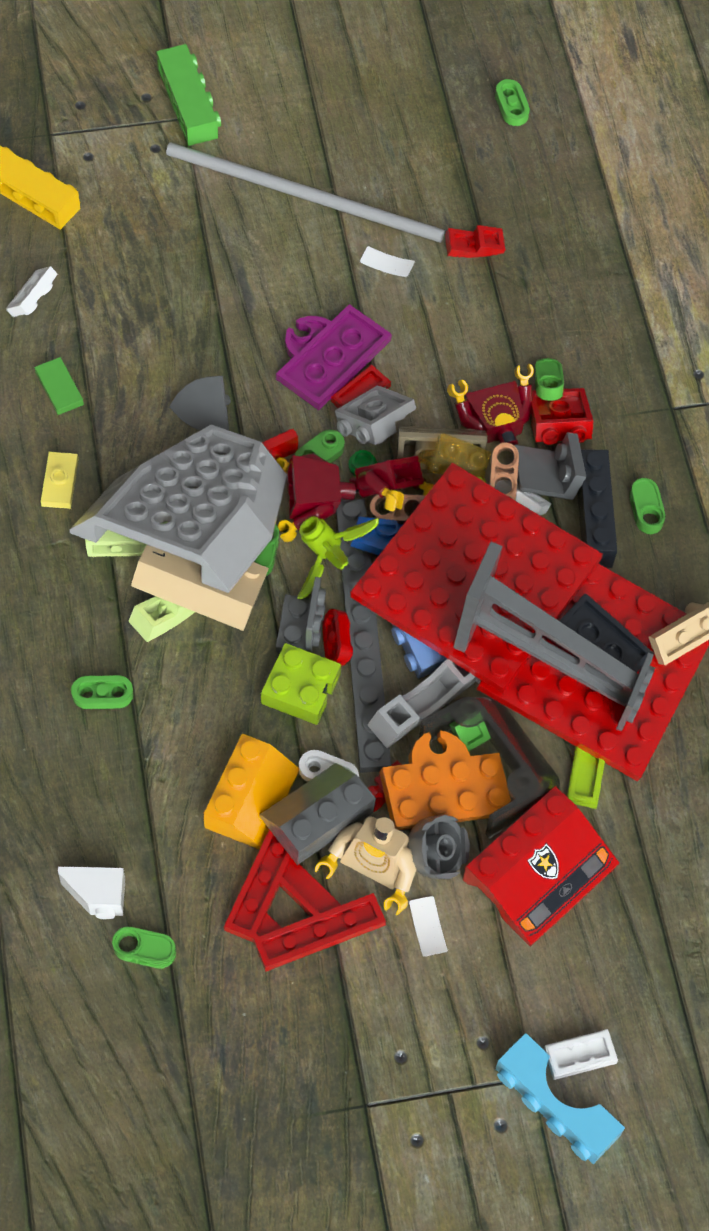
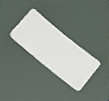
M369 246L360 260L361 263L369 267L402 277L409 275L415 263L413 260L391 256Z
M430 896L411 900L409 904L422 955L425 957L447 952L434 897Z

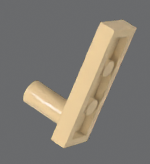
M694 602L689 603L685 609L687 615L649 636L658 664L667 665L709 640V602L704 605Z

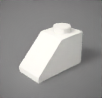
M58 867L61 884L90 915H95L99 919H113L115 916H123L125 892L123 868Z

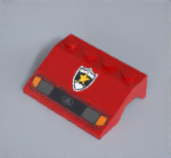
M555 786L465 867L463 881L468 885L478 887L496 905L502 919L531 947L619 865V861L580 809Z

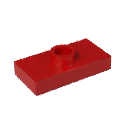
M293 428L262 442V444L273 458L277 460L278 458H285L298 450V435Z

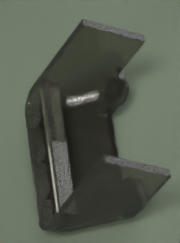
M491 697L460 698L421 722L419 738L429 732L432 737L430 742L437 738L440 730L446 732L451 730L449 724L454 721L467 728L477 726L483 721L485 722L491 737L489 739L513 771L507 780V790L514 799L489 815L485 833L489 839L515 823L552 788L556 786L559 789L560 787L558 775L505 705Z

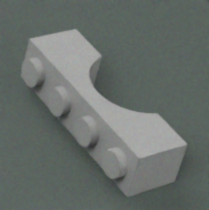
M447 659L413 690L402 696L399 694L380 708L368 723V727L384 746L389 748L472 686L478 678Z

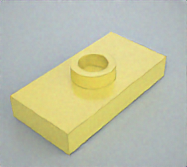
M49 452L41 497L42 507L71 509L79 460L78 454Z

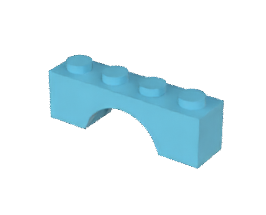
M525 1033L498 1060L495 1069L499 1072L497 1074L498 1078L506 1087L510 1089L514 1087L523 1096L521 1098L523 1103L535 1113L539 1111L547 1119L546 1124L553 1133L559 1137L562 1135L572 1143L571 1148L579 1158L584 1161L588 1159L594 1164L621 1136L625 1127L601 1104L580 1109L560 1102L550 1091L546 1080V1067L550 1055Z

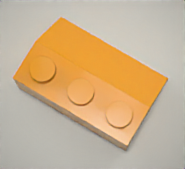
M242 733L204 812L205 828L260 850L269 831V828L260 818V814L289 795L299 773V767L271 744Z

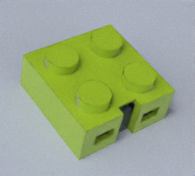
M285 643L261 692V704L318 725L327 706V693L332 695L341 675V664Z

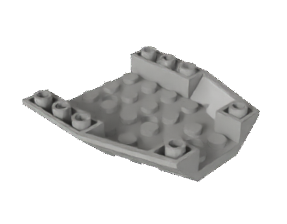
M209 425L116 478L72 526L70 533L96 543L107 530L198 563L201 565L203 584L229 593L272 539L287 474L262 442L214 425Z

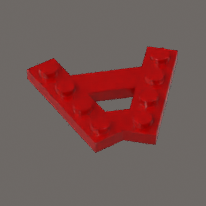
M269 829L227 918L224 931L253 942L266 972L386 926V920L374 893L341 905L300 864L297 865ZM279 887H281L310 917L282 928L267 913Z

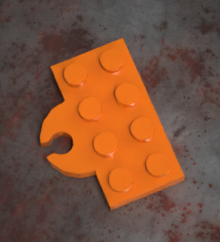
M440 730L437 734V741L443 748L442 754H436L430 749L429 742L432 737L428 732L421 736L412 746L408 756L409 764L382 767L379 771L389 817L394 823V828L397 830L412 829L421 819L434 815L452 816L458 820L456 822L508 816L514 812L500 753L470 756L466 745L457 736Z

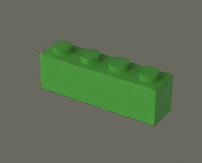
M186 44L156 51L158 71L187 145L190 146L218 139V127H221L220 115L218 111H213V99L211 93L206 92L204 89L206 85L202 72H197L198 64L195 54H190Z

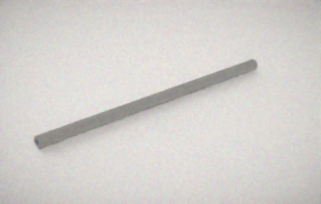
M172 142L168 144L166 155L429 240L441 243L444 238L445 230Z

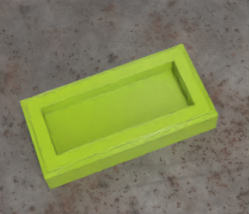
M575 747L567 797L575 805L596 809L605 761L600 758L597 759L578 747Z

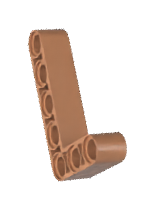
M501 443L493 450L490 486L495 488L498 481L508 480L512 484V489L505 495L516 501L519 453L513 444ZM502 451H510L514 455V460L512 463L504 465L498 461V455ZM404 494L402 510L395 507V511L381 515L377 513V505L379 502L386 500V497L381 498L375 495L371 500L370 509L375 518L396 520L397 523L404 524L410 517L406 515L405 511L408 504L413 502L420 504L425 496Z

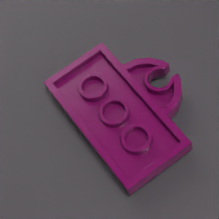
M350 304L332 321L319 316L299 318L296 320V328L299 331L308 332L309 335L299 337L294 333V329L288 327L285 337V348L291 360L276 373V380L314 408L320 410L331 399L333 394L344 387L391 341L392 334Z

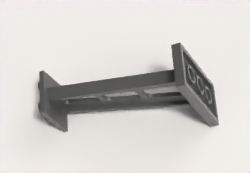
M490 542L467 593L454 648L465 653L478 625L624 706L625 708L616 729L622 731L626 721L633 723L643 701L645 690L655 670V667L650 666L654 654L648 652L639 673H636L495 579L494 576L503 546ZM496 604L530 625L536 633H531L496 613L492 605ZM542 635L547 636L579 657V659L548 643L542 638Z

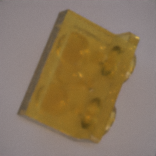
M443 433L438 436L435 450L421 451L418 462L428 465L427 470L437 474H443L453 462L472 475L480 476L484 480L491 452Z

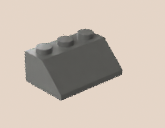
M335 763L261 813L260 818L298 865L332 842L342 829L356 822L359 823L372 814L376 798L357 774Z

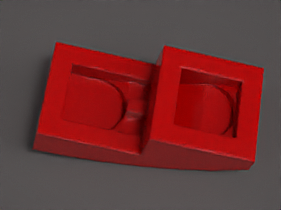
M477 225L474 232L448 228L445 233L447 256L465 258L486 257L503 254L506 250L502 228Z

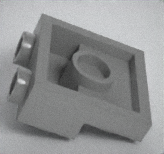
M376 386L335 410L338 431L344 437L348 435L355 436L361 444L367 442L374 445L383 443L388 437L397 432L395 422L404 419L407 414L416 410L415 401L410 397L381 386Z

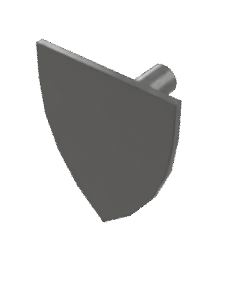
M223 376L196 379L187 384L176 395L170 405L171 410L192 428L202 430L209 425H214L229 431L226 406L230 404L231 399L229 395L225 394Z

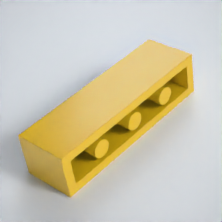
M0 146V194L61 230L81 209L78 191L72 185H66L56 179L50 172H44L37 168L28 159H22L8 147Z

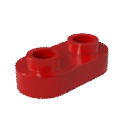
M332 608L326 613L322 625L325 658L340 663L341 667H343L350 661L353 655L349 630L350 620L345 611Z

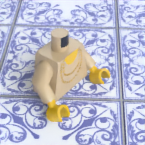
M368 816L364 824L356 822L339 832L328 849L330 854L323 856L315 867V872L318 871L321 865H327L330 873L326 879H329L338 867L336 860L340 858V863L392 890L396 888L395 893L385 900L384 909L387 911L392 906L393 901L398 904L396 915H398L408 905V900L404 894L410 890L416 867L411 850L407 848L409 837L395 829L391 819L386 817L376 819Z

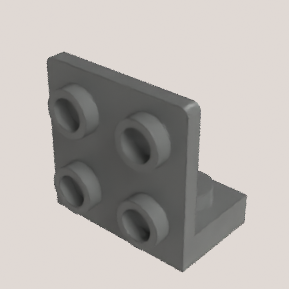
M567 432L563 441L557 445L555 451L514 445L519 453L518 487L521 492L570 500L574 499L586 479L578 434Z
M315 577L311 598L297 599V596L285 594L276 643L277 653L281 652L285 643L311 653L313 652V646L319 647L321 620H324L326 607V588H321V577Z

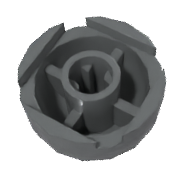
M447 815L430 816L421 819L410 830L407 848L411 850L416 871L423 876L448 880L456 877L460 873L457 871L461 865L467 863L470 850L468 833L464 827L458 825L456 822L458 820L455 817Z

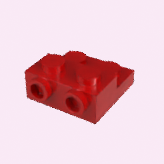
M584 388L563 389V396L553 401L539 398L536 390H532L531 427L535 442H544L547 445H552L558 441H563L567 432L578 434L579 443L592 439L594 420Z

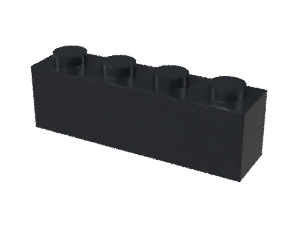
M581 450L586 472V479L577 492L581 541L603 553L602 559L598 564L605 568H613L617 554V540L609 450Z

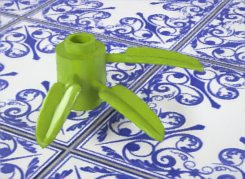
M315 516L306 519L300 526L301 539L318 557L315 564L311 567L297 599L306 598L313 591L315 577H321L324 571V565L321 564L322 559L327 558L332 565L340 570L348 565V559L340 548L342 537L344 541L348 542L366 535L377 527L379 518L349 527L339 533H336L323 519Z

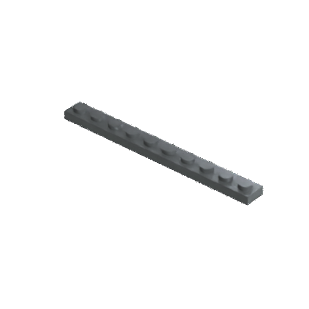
M365 499L341 500L336 511L338 533L345 531L349 527L356 526L358 517H366ZM342 537L340 548L348 559V565L341 570L345 612L350 620V640L353 647L350 670L360 773L379 772L382 767L391 766L390 748H386L368 727V723L375 713L385 705L377 618L375 612L350 597L351 590L369 569L371 558L370 552L351 547V541L346 542Z

